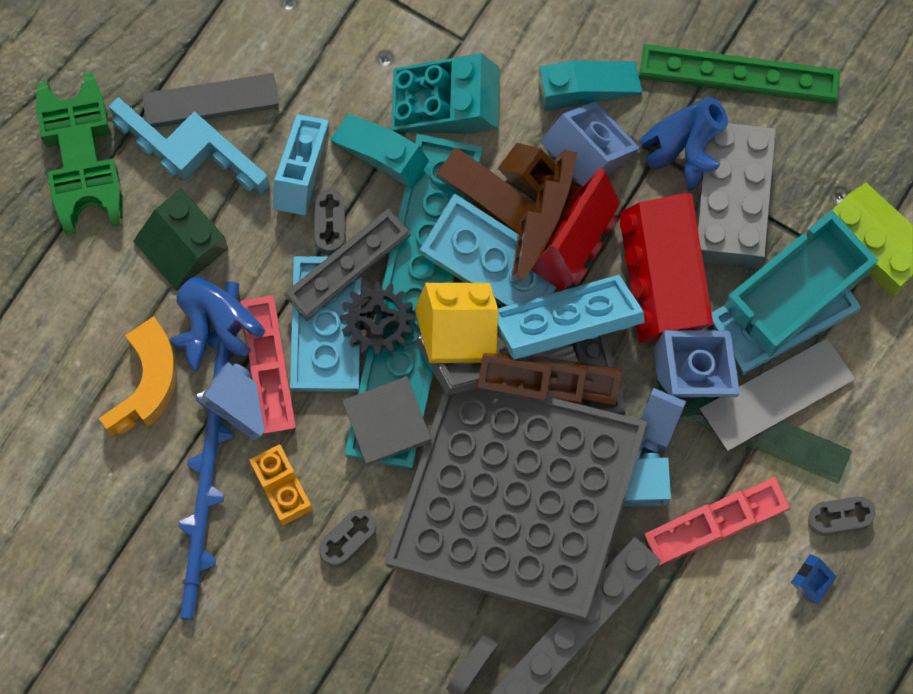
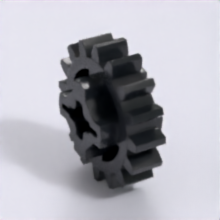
M379 281L375 282L374 289L369 290L366 284H362V294L360 295L352 291L350 297L353 302H343L342 304L343 310L348 314L340 315L341 324L348 325L342 329L343 336H352L349 341L350 346L354 348L360 344L362 355H366L369 349H373L376 358L380 357L381 350L386 349L389 355H393V345L395 344L404 348L405 341L403 336L412 337L413 330L407 325L415 323V316L407 314L413 310L412 303H403L405 292L401 291L395 295L393 284H389L386 290H383ZM371 300L364 309H359L364 303ZM384 300L392 303L397 309H390L384 303ZM377 314H380L382 317L379 325H375L373 322ZM357 328L365 330L371 336V339L363 336ZM391 330H396L394 334L384 339Z

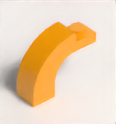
M154 316L125 335L129 344L141 359L143 373L136 391L129 398L99 418L111 437L116 433L122 435L131 430L136 424L135 420L141 418L148 428L164 413L173 397L177 382L176 358L166 333Z

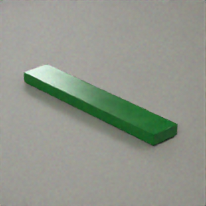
M643 44L639 79L836 105L841 70Z

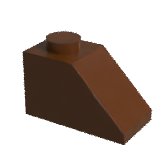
M516 143L498 170L517 190L536 202L538 186L546 180L553 181L555 163L541 148ZM572 182L562 212L578 190Z

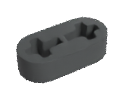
M330 189L319 193L314 204V237L316 247L325 255L333 254L346 241L344 198L339 192ZM327 200H333L334 205L339 206L333 209V218H327L326 208L321 207L327 205ZM327 227H333L334 237L339 238L335 239L333 245L330 246L326 245L324 239H321L327 236Z
M851 497L821 502L810 511L808 525L815 534L820 536L863 530L874 520L875 507L869 499L864 497ZM855 505H859L860 510H866L867 515L862 518V522H858V518L855 516L845 518V514L852 512L855 509ZM821 511H825L826 516L838 515V519L831 520L828 527H824L822 522H816L815 518L821 514Z
M354 510L326 535L319 547L320 556L324 563L331 567H341L357 554L375 535L376 523L373 515L366 510ZM355 519L360 522L365 519L368 520L366 524L367 533L364 534L358 531L352 538L349 536L355 528L353 524ZM345 539L347 543L341 548L343 556L338 558L334 555L329 558L327 556L330 552L328 545L332 543L337 546Z
M484 634L455 673L446 690L452 694H466L499 644Z

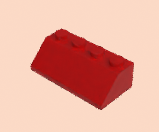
M692 193L638 202L620 212V229L623 237L630 292L644 311L645 323L635 325L639 343L656 344L664 331H700L713 325Z

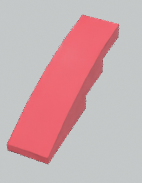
M274 295L240 301L265 329V333L260 339L245 330L247 347L251 349L248 354L252 380L257 385L265 431L263 434L295 429L296 424Z
M773 477L745 491L740 490L711 505L706 504L645 533L652 552L661 560L659 564L661 566L756 526L790 510L791 507L777 477Z

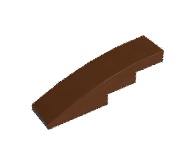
M457 147L454 148L437 172L436 178L462 194L465 201L517 234L520 217L527 211H535V205Z
M564 150L556 156L553 181L546 180L538 186L535 211H527L520 217L510 283L518 284L523 281L544 251L563 210L571 186L578 152Z
M483 353L477 388L541 400L551 397L581 403V400L584 399L616 405L622 369L533 356L513 360L510 354Z

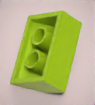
M864 183L849 193L832 210L879 260L869 276L894 298L913 279V225L868 183Z

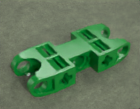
M93 71L83 73L84 83H81L80 92L70 100L57 98L53 94L52 89H50L48 80L37 83L36 111L41 138L46 147L60 145L64 168L47 171L52 202L66 235L76 234L75 223H78L80 212L89 206L101 207L109 217L111 226L121 225L123 219V194L117 165L114 158L99 161L95 138L112 134L107 106Z

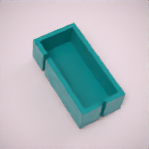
M831 210L810 227L806 235L803 233L729 294L724 307L744 329L749 325L752 327L749 335L771 357L867 277L879 260Z

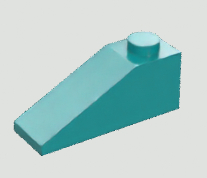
M572 60L539 66L538 82L544 111L584 105L595 101L601 102L642 95L636 62Z
M349 113L330 139L331 143L409 188L413 186L429 162L419 145L393 130Z

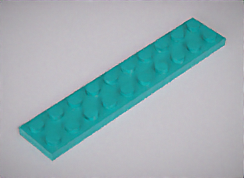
M417 134L415 144L420 146L429 162L411 188L405 185L398 219L410 231L411 236L390 253L382 289L386 290L389 284H393L395 295L401 291L405 292L403 303L411 302L413 305V310L407 313L415 316V323L407 325L413 330L412 337L403 336L405 341L404 348L399 347L397 344L393 345V355H389L386 349L381 350L380 357L376 358L374 350L369 349L358 394L407 376L424 419L434 372L416 344L421 331L415 307L425 283H454L455 276L419 254L418 251L451 197L456 194L464 199L462 194L437 179V172L455 147L479 163L483 147ZM384 300V303L390 309H397L392 303ZM377 314L375 317V325L380 324L382 319L380 314ZM391 330L384 339L390 337L396 330ZM351 426L344 455L347 458L365 461ZM418 447L379 461L377 464L413 471Z

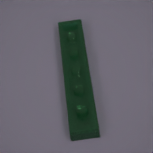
M656 379L653 388L667 393L658 379ZM676 397L686 401L680 416L681 418L714 431L700 408L719 397ZM780 421L742 443L837 484L841 480L852 450L784 421Z

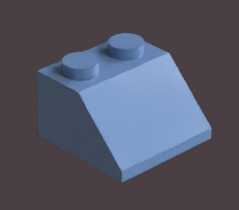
M596 101L563 113L540 141L554 160L564 150L578 152L572 179L581 186L599 168L604 170L607 176L611 175L640 149Z
M664 331L653 350L657 379L669 395L674 397H738L740 395L731 331Z

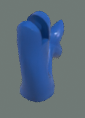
M707 97L658 122L639 139L642 148L653 147L661 143L662 148L646 157L649 167L651 169H660L669 165L685 148V181L687 191H691L698 185L702 173H710L719 168L720 163L705 154L704 151L707 144L726 129L728 117L717 99Z
M194 276L185 282L178 291L176 303L190 321L191 330L190 332L169 338V342L176 349L186 351L188 364L194 371L198 369L204 356L205 344L210 334V319L221 343L229 351L241 357H245L251 351L243 340L235 337L244 326L245 330L256 335L259 339L265 333L261 323L250 311L230 294L204 278Z

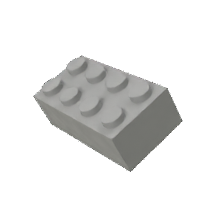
M728 123L726 129L707 144L704 153L717 160L720 166L713 172L702 173L700 180L696 221L704 263L760 269L765 257L776 128Z

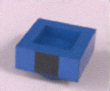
M810 554L791 583L808 601L818 605L837 576L819 557Z

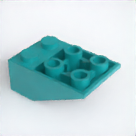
M479 53L393 68L391 130L409 133L471 134L498 129L500 67L485 55Z

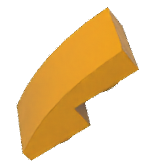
M280 444L249 459L282 526L313 511Z

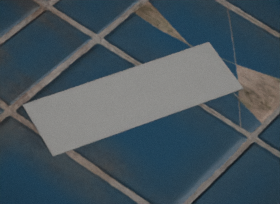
M826 338L739 386L740 395L738 397H719L701 407L700 410L727 451L856 378L829 339Z

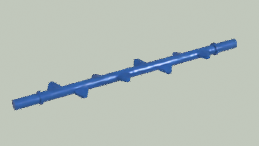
M226 282L225 292L238 300L240 284ZM216 331L209 334L206 342L217 350L213 379L226 363H230L233 366V363L229 361L231 351L221 343ZM204 392L197 394L196 401L209 410L203 453L188 459L187 463L190 468L200 474L194 515L180 520L178 525L181 530L191 536L186 577L182 582L184 584L180 619L194 620L198 586H201L199 581L200 571L213 567L216 564V559L204 550L209 508L224 501V494L212 487L218 444L233 438V432L221 423V417L198 401Z

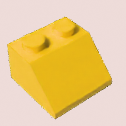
M425 283L415 307V313L429 363H481L483 353L497 354L498 307L490 283Z

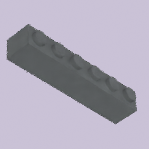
M634 537L605 568L588 622L562 615L491 694H543L654 573L661 560Z

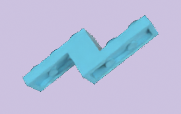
M119 97L109 105L113 115L111 121L115 127L123 134L129 131L136 137L135 143L144 153L149 156L154 153L161 160L159 162L160 166L170 176L174 177L177 174L186 181L213 153L211 157L216 164L224 170L229 167L236 173V180L247 191L250 192L254 189L259 195H262L270 187L268 176L195 111L165 139Z

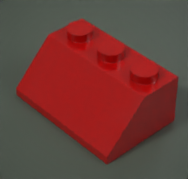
M599 168L574 193L560 216L544 251L531 269V271L560 291L566 289L571 283L577 285L587 271V268L583 266L587 258L592 260L603 244L599 241L602 233L607 234L618 219L614 213L619 207L620 201L604 170Z

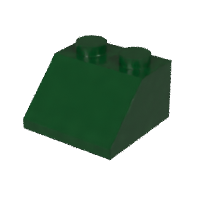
M182 188L153 211L133 240L134 244L176 291L190 278L196 276L228 250L225 236Z

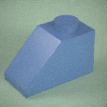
M226 363L198 401L255 441L265 431L256 382L250 379V372L241 365L234 363L232 366L230 363Z
M653 388L641 420L648 421L649 424L642 451L665 454L686 401Z

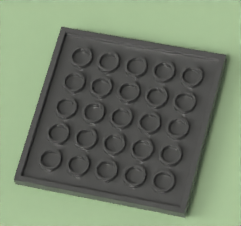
M481 388L448 396L444 391L429 433L432 442L425 444L385 561L386 566L588 622L649 428L648 421L551 397L541 400Z

